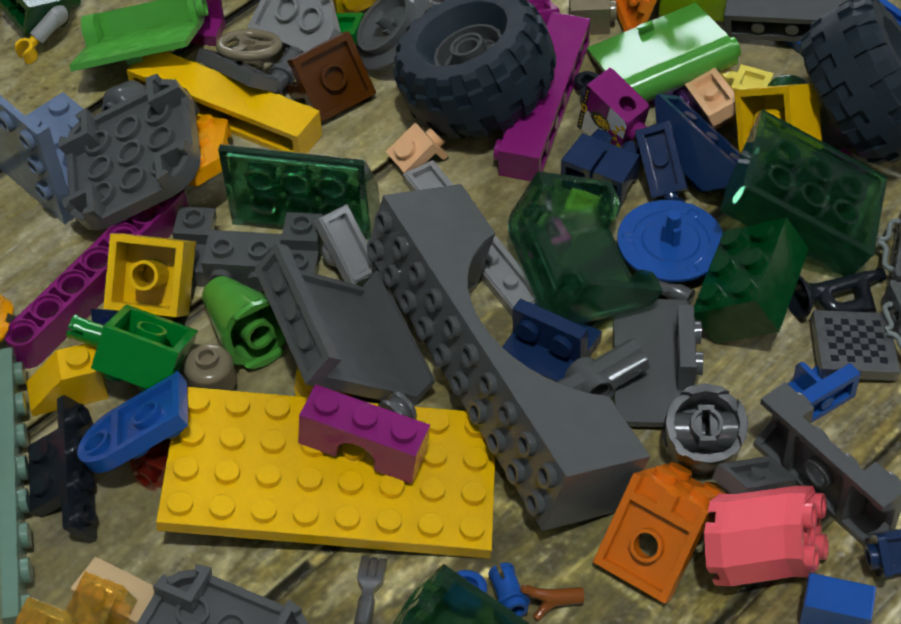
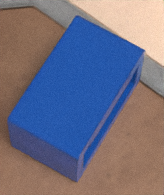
M809 573L799 624H871L876 587Z

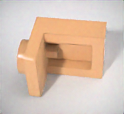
M416 122L386 151L403 173L425 164L434 154H437L443 160L449 156L441 147L445 143L442 137L432 128L425 131Z

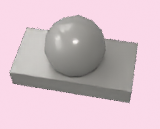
M348 205L313 221L323 240L321 248L323 259L328 265L338 269L344 282L356 284L374 274L375 271H379L376 264L368 256L367 241Z

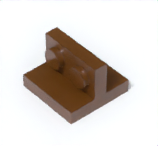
M349 31L342 32L287 60L296 79V82L287 86L291 98H304L307 105L320 111L321 122L376 94V90Z

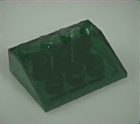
M762 109L756 118L729 179L720 211L747 226L787 217L809 247L807 258L841 276L855 274L874 256L888 177Z
M219 145L218 153L232 224L283 230L287 212L323 214L325 216L348 205L365 239L370 240L375 225V215L380 207L378 183L366 160Z

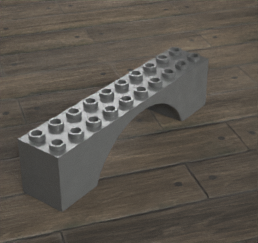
M462 184L383 195L379 211L375 215L372 235L367 243L368 256L381 272L385 284L391 288L398 299L401 310L408 315L413 323L418 337L424 341L433 355L435 364L441 368L448 379L453 393L459 397L468 411L471 422L478 427L483 435L488 449L496 456L505 470L508 481L515 486L525 502L528 513L535 518L542 531L615 513L633 473L645 469L650 455L609 396L576 390L540 375L509 354L484 327L475 312L469 293L477 287L495 232Z

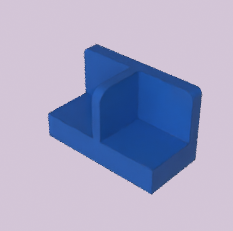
M800 362L795 366L793 380L787 384L796 392L805 395L814 407L812 423L855 397L861 373L849 363L823 378L819 377L818 366L811 369L805 362Z

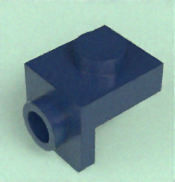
M901 528L868 534L870 544L865 545V556L869 569L875 570L876 576L882 578L894 577V574H900Z

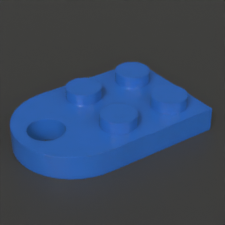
M177 371L103 415L88 429L80 441L77 450L78 458L91 472L103 473L117 468L132 458L138 459L142 457L151 447L165 439H172L178 436L188 426L187 381Z

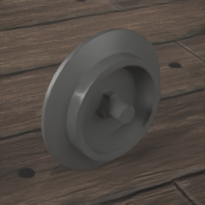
M377 0L368 9L359 24L357 31L358 45H356L367 70L379 71L395 64L396 47L401 36H405L407 27L415 19H419L425 14V10L431 7L430 0Z

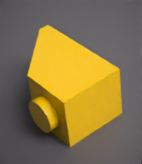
M81 344L58 349L30 377L26 384L32 416L57 411V398L62 395H66L83 405L109 399L105 377L102 376V372L91 369L96 347Z

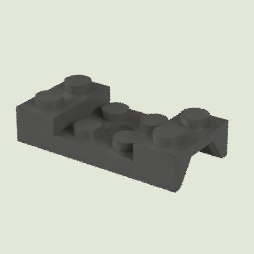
M786 382L761 398L760 404L772 414L770 423L753 442V446L762 455L770 456L798 479L796 486H813L816 493H824L827 502L826 513L863 547L870 544L868 534L896 529L901 512V480L894 473L887 472L877 462L863 470L853 456L842 452L829 440L822 429L811 424L814 407L805 395L796 392Z

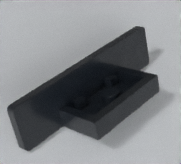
M62 395L57 398L58 429L28 445L30 512L42 518L61 507L63 529L90 543L97 539V515L94 497L95 482L93 472L78 458L77 450L80 441L90 428L91 416L89 410L83 404L74 401L66 395Z

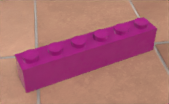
M555 12L551 13L546 26L557 57L554 79L550 82L551 88L545 98L536 103L537 107L529 115L521 117L514 122V125L504 129L502 140L497 139L493 159L498 161L499 176L536 183L540 182L574 88L575 76L580 72L587 47L590 44V18Z

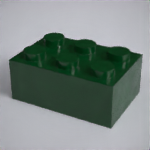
M787 217L773 221H763L747 227L733 228L723 232L694 304V318L696 321H701L703 330L714 344L780 332L809 247Z

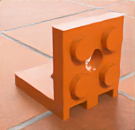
M669 462V465L663 464L633 473L593 560V563L664 604L671 601L705 529L706 522H715L716 512H708L709 502L718 494H726L723 487L706 481L704 484L690 477L692 472L688 468L674 462ZM643 533L651 534L657 541L658 549L654 556L644 554L640 548L639 540Z

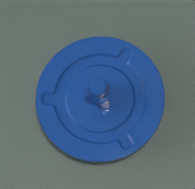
M658 200L640 205L625 216L618 229L617 244L623 259L640 274L664 282H686L707 274L723 231L718 222L709 213L693 204L676 200Z

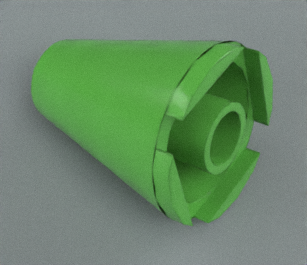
M226 276L216 277L205 286L202 292L203 304L222 347L231 354L234 364L244 365L247 369H257L269 365L285 351L282 346L286 339L265 294Z

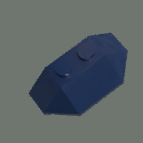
M657 94L654 99L656 123L659 124L669 120L672 123L684 174L691 179L690 184L696 190L702 193L730 192L752 188L755 185H763L770 180L708 121L692 109L683 98L675 95Z

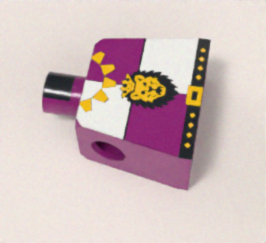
M609 67L587 84L577 127L590 136L597 129L606 131L613 137L612 145L622 147L629 140L638 143L635 130L647 127L645 122L650 107L614 69Z

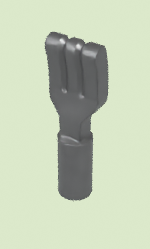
M365 556L361 557L357 580L362 594L358 599L354 624H371L375 604L374 594L383 585L387 558H380L378 560L376 557L371 559Z

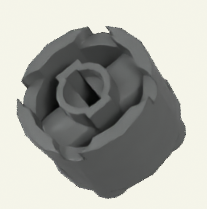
M706 383L690 386L683 390L672 401L663 423L661 437L665 452L670 457L671 462L680 464L688 468L692 473L701 475L714 473L718 464L733 462L747 437L748 429L746 411L739 399L736 401L729 394L730 391L721 386Z

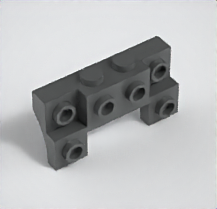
M179 206L172 235L173 239L196 241L192 286L205 287L212 279L226 276L257 291H264L255 268L275 243L289 247L299 270L318 274L321 236L313 221L323 217V214L287 212L282 234L214 230L217 220L215 208Z

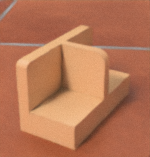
M716 68L685 84L705 120L715 129H719L736 119L734 91Z

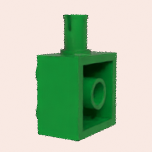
M126 304L105 325L74 314L68 325L71 331L67 330L66 338H72L97 348L91 369L102 372V376L111 381H126L137 385L143 392L177 371L183 375V363L193 348L198 330Z

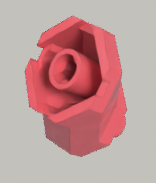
M790 486L740 494H718L709 502L708 512H716L715 522H706L704 543L706 568L709 573L717 574L712 579L714 585L737 586L789 577H808L809 573L817 571L819 560H827L829 552L828 536L822 534L821 519L825 518L827 510L825 494L816 493L813 486Z

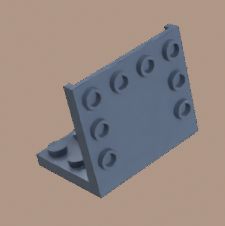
M62 92L25 116L0 95V169L64 225L67 224L74 217L64 209L61 200L69 195L67 158L58 148L59 138L61 136L67 138L70 131L79 122L75 115L82 111L83 108Z

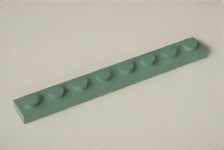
M12 347L0 349L1 619L4 624H28V620L34 619V603L31 594H27V583L33 582L32 563L29 557L26 558V548L32 547L30 525L28 522L25 523V513H30V496L28 489H24V480L29 479V463L27 456L23 455V447H28L29 437L26 424L22 423V416L28 414L25 393L21 392V385L27 383V376L23 361L17 362Z

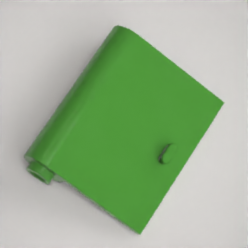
M157 0L82 16L81 30L86 47L69 65L71 72L126 60L127 65L143 61L142 56L187 47L203 25L205 16H208L206 0Z
M696 2L587 47L588 54L603 72L609 67L614 69L646 102L654 100L657 94L666 95L685 87L686 83L713 68L721 72L738 64V57L741 56V48L735 37L730 38Z

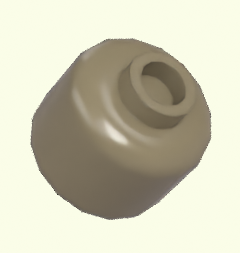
M215 344L200 345L191 350L184 360L183 371L187 387L234 390L237 378L233 358L222 346Z

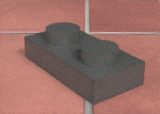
M770 456L718 464L712 476L714 480L725 488L726 494H740L795 486L798 481L794 475Z

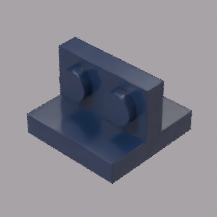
M520 298L512 309L513 333L502 348L528 368L557 382L565 377L568 367L574 361L582 357H590L601 342L602 331L537 302L532 304Z

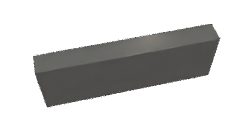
M204 48L198 50L197 61L249 87L277 93L280 83L277 78L242 61L226 58L216 51Z

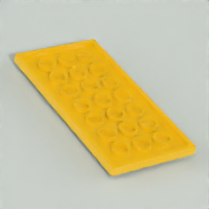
M187 387L188 426L178 436L170 440L156 519L157 531L490 559L493 532L495 455L488 449L486 440L478 427L471 422L468 411L415 407L417 413L416 420L430 424L427 453L411 484L374 471L375 462L372 455L355 444L343 443L336 457L299 444V414L308 397Z

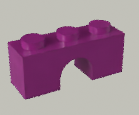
M315 384L299 414L298 443L335 457L343 443L355 444L372 455L375 462L374 471L412 484L427 453L430 424Z

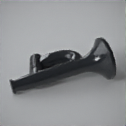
M878 267L876 270L862 271L820 283H810L805 281L802 276H799L788 308L797 318H805L810 314L813 303L818 300L820 306L827 311L876 313L877 310L870 284L885 281L886 272L882 267ZM855 289L857 299L847 302H838L833 298L834 294Z

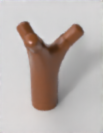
M522 585L520 588L521 593L542 601L541 606L533 615V618L537 621H540L547 611L554 607L584 604L583 587L543 589L531 585Z

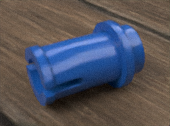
M508 562L500 563L505 576L504 579L500 576L496 565L488 572L489 579L498 598L496 608L506 619H518L528 612L530 599L529 596L520 591L521 587L514 566Z

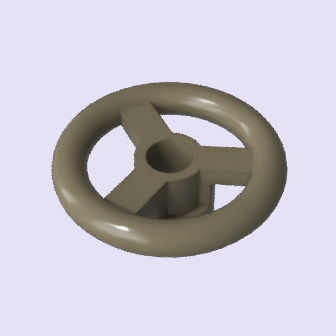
M260 29L231 31L222 35L216 41V50L220 55L232 60L242 61L256 69L263 66V59L276 55L282 48V41L276 34ZM233 41H237L239 43L238 46L232 49L226 46L228 43Z

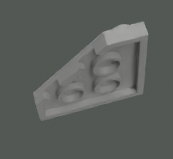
M260 0L247 27L249 29L272 32L281 39L282 44L289 47L295 46L302 52L341 33L333 0Z

